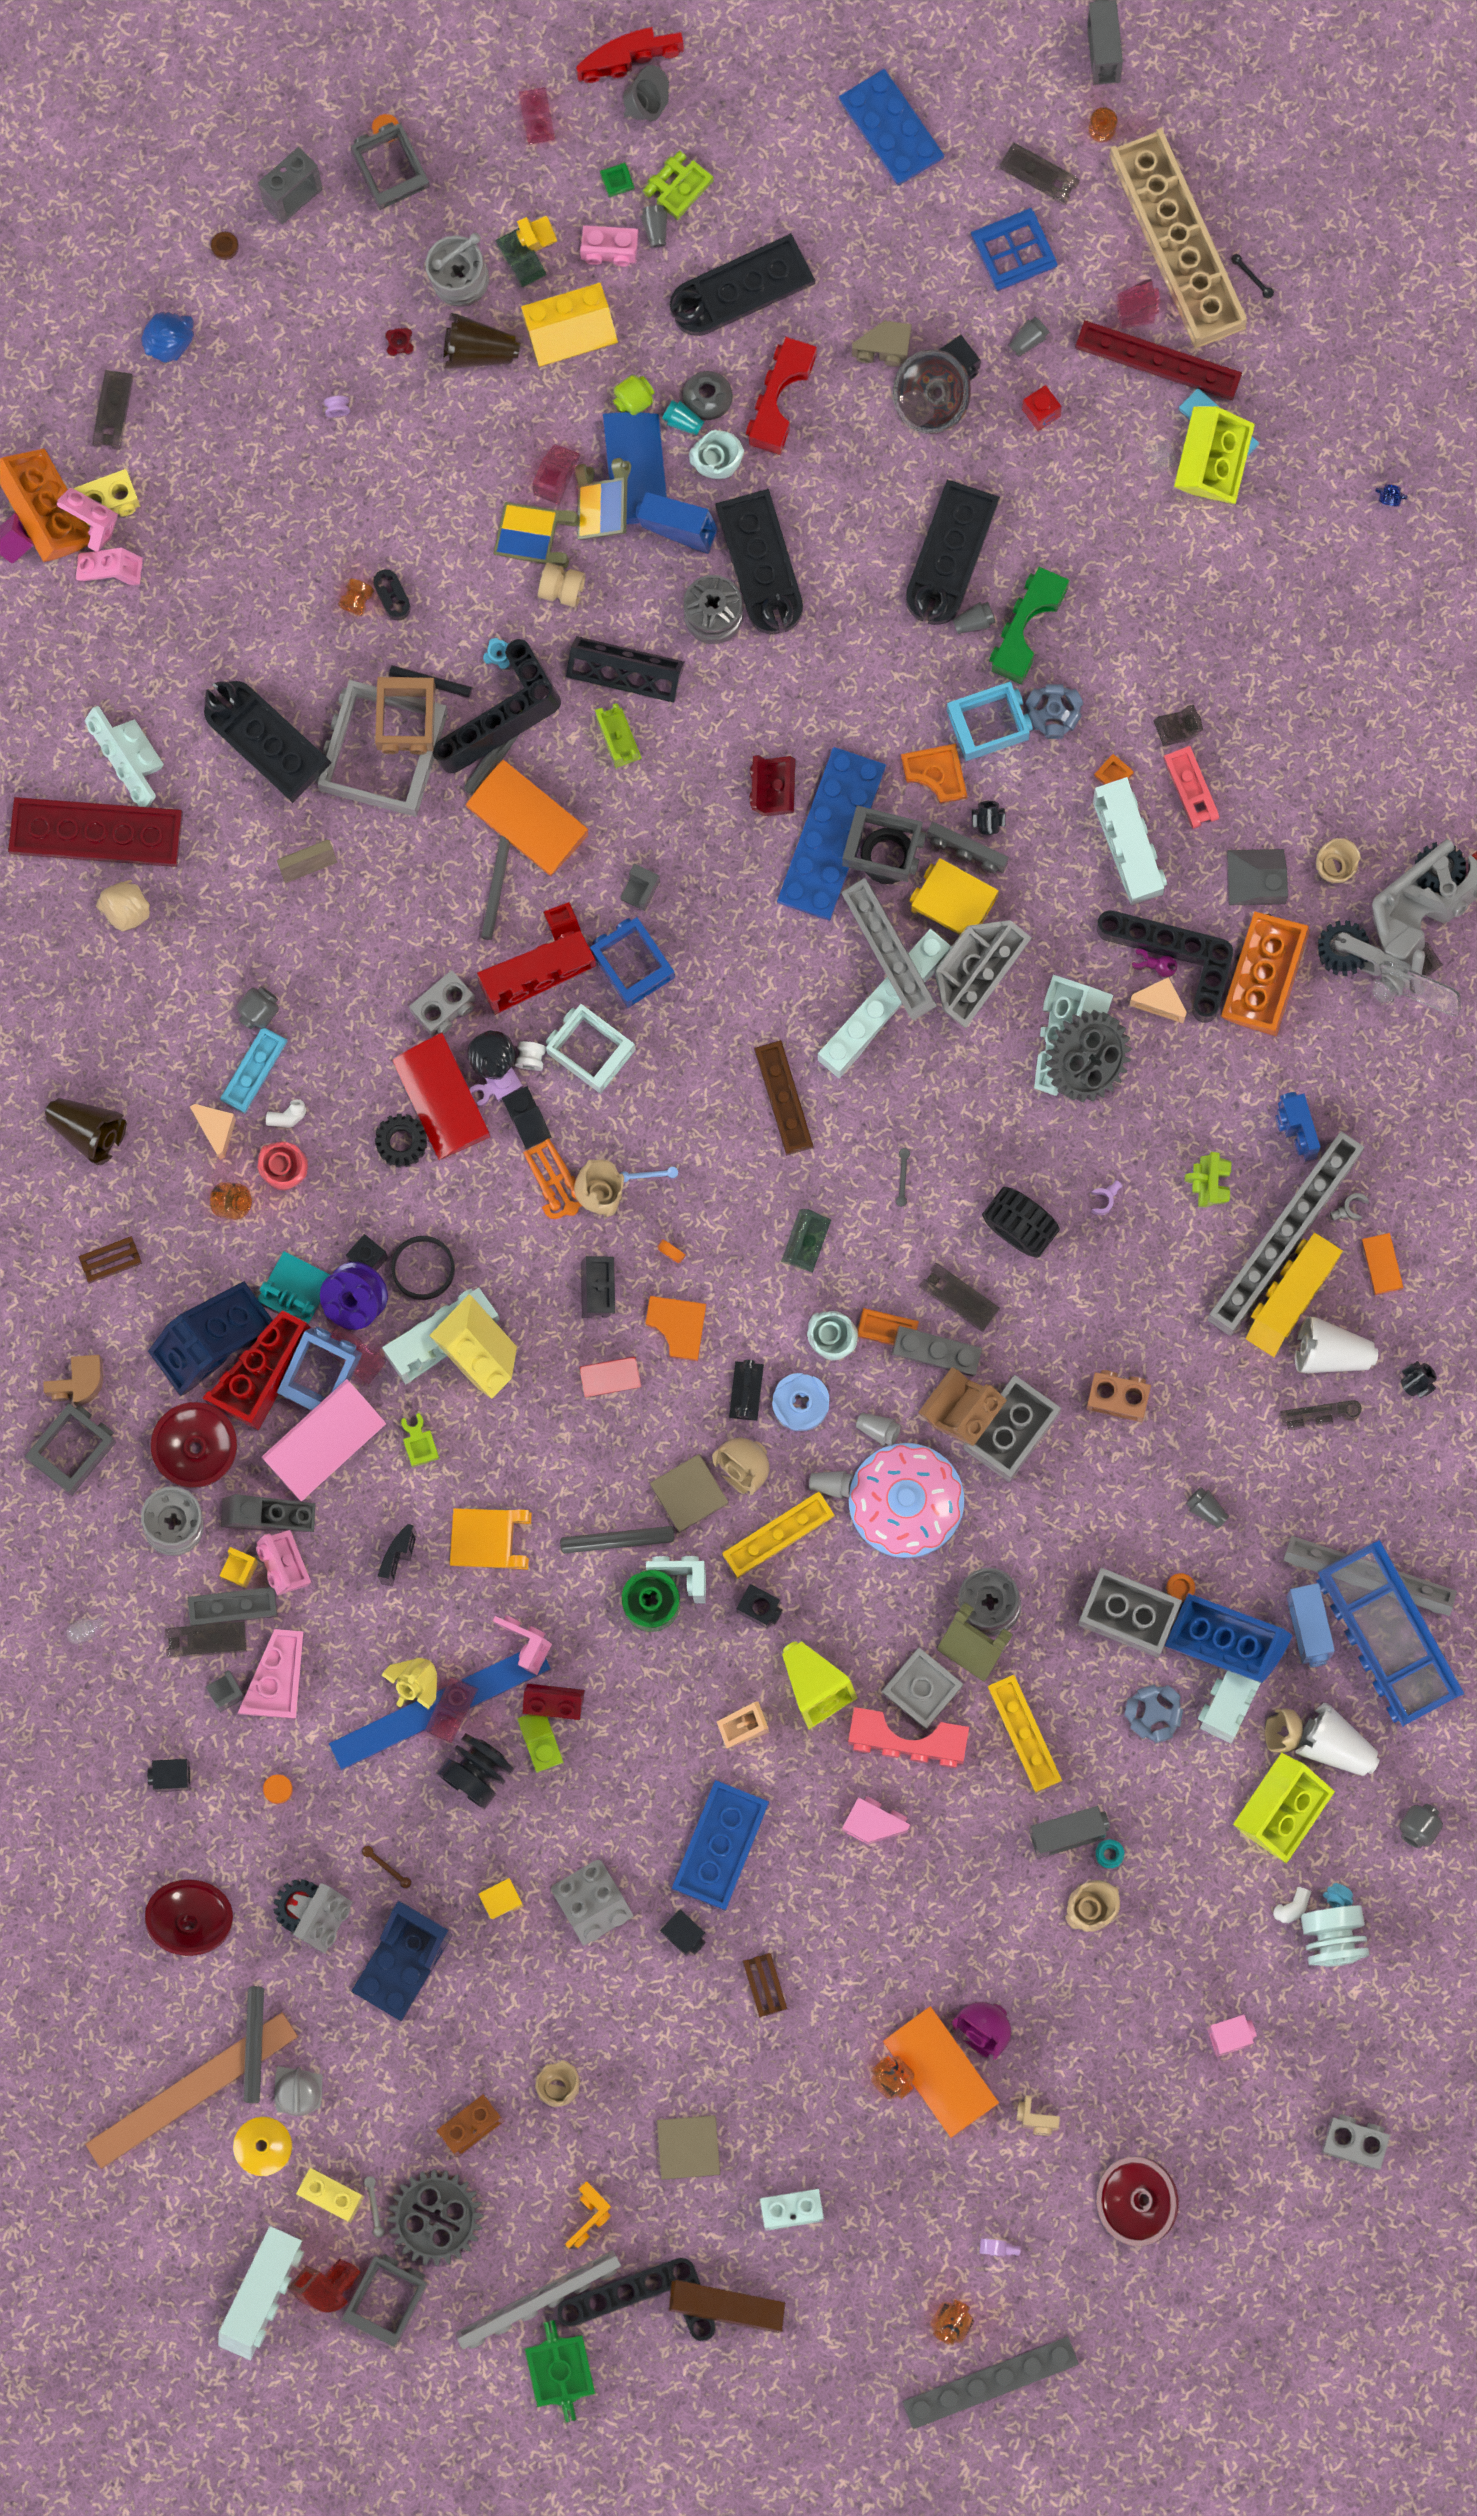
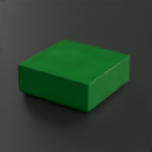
M626 162L600 171L609 198L635 189Z

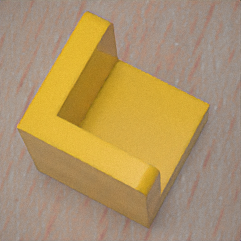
M229 1547L227 1551L229 1556L220 1573V1577L243 1588H247L258 1565V1561L248 1554Z
M510 1878L478 1893L491 1919H495L511 1910L514 1912L524 1906Z

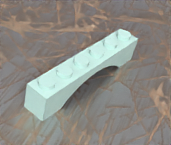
M931 929L908 953L924 983L935 973L934 970L952 947ZM888 977L884 979L818 1053V1061L839 1079L858 1059L875 1035L902 1005Z

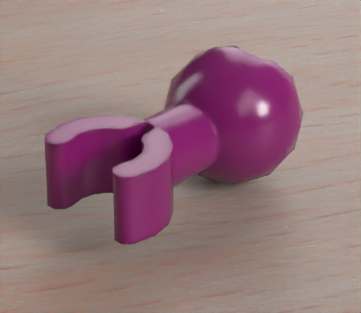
M1136 949V954L1143 956L1145 961L1142 963L1133 962L1132 967L1134 969L1142 970L1146 967L1155 969L1158 975L1163 978L1171 977L1176 973L1177 962L1171 956H1162L1157 959L1148 956L1147 952L1143 949ZM1174 966L1175 970L1172 971L1169 967Z

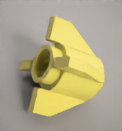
M415 1658L389 1665L383 1672L382 1676L394 1684L396 1680L398 1681L396 1689L401 1696L396 1705L400 1708L407 1700L418 1698L417 1701L427 1709L435 1702L437 1672L431 1661Z

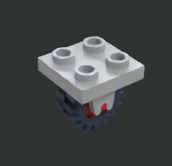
M297 1879L292 1880L293 1886L286 1883L284 1885L286 1891L279 1890L277 1893L281 1896V1899L274 1900V1904L278 1906V1908L273 1909L274 1914L278 1916L276 1920L282 1924L281 1926L294 1933V1936L325 1954L327 1949L335 1942L336 1932L341 1923L349 1916L350 1907L353 1902L323 1883L318 1887L305 1879H301V1882Z

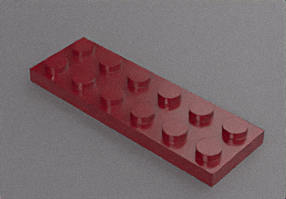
M14 797L8 852L12 855L177 867L183 811L178 809Z

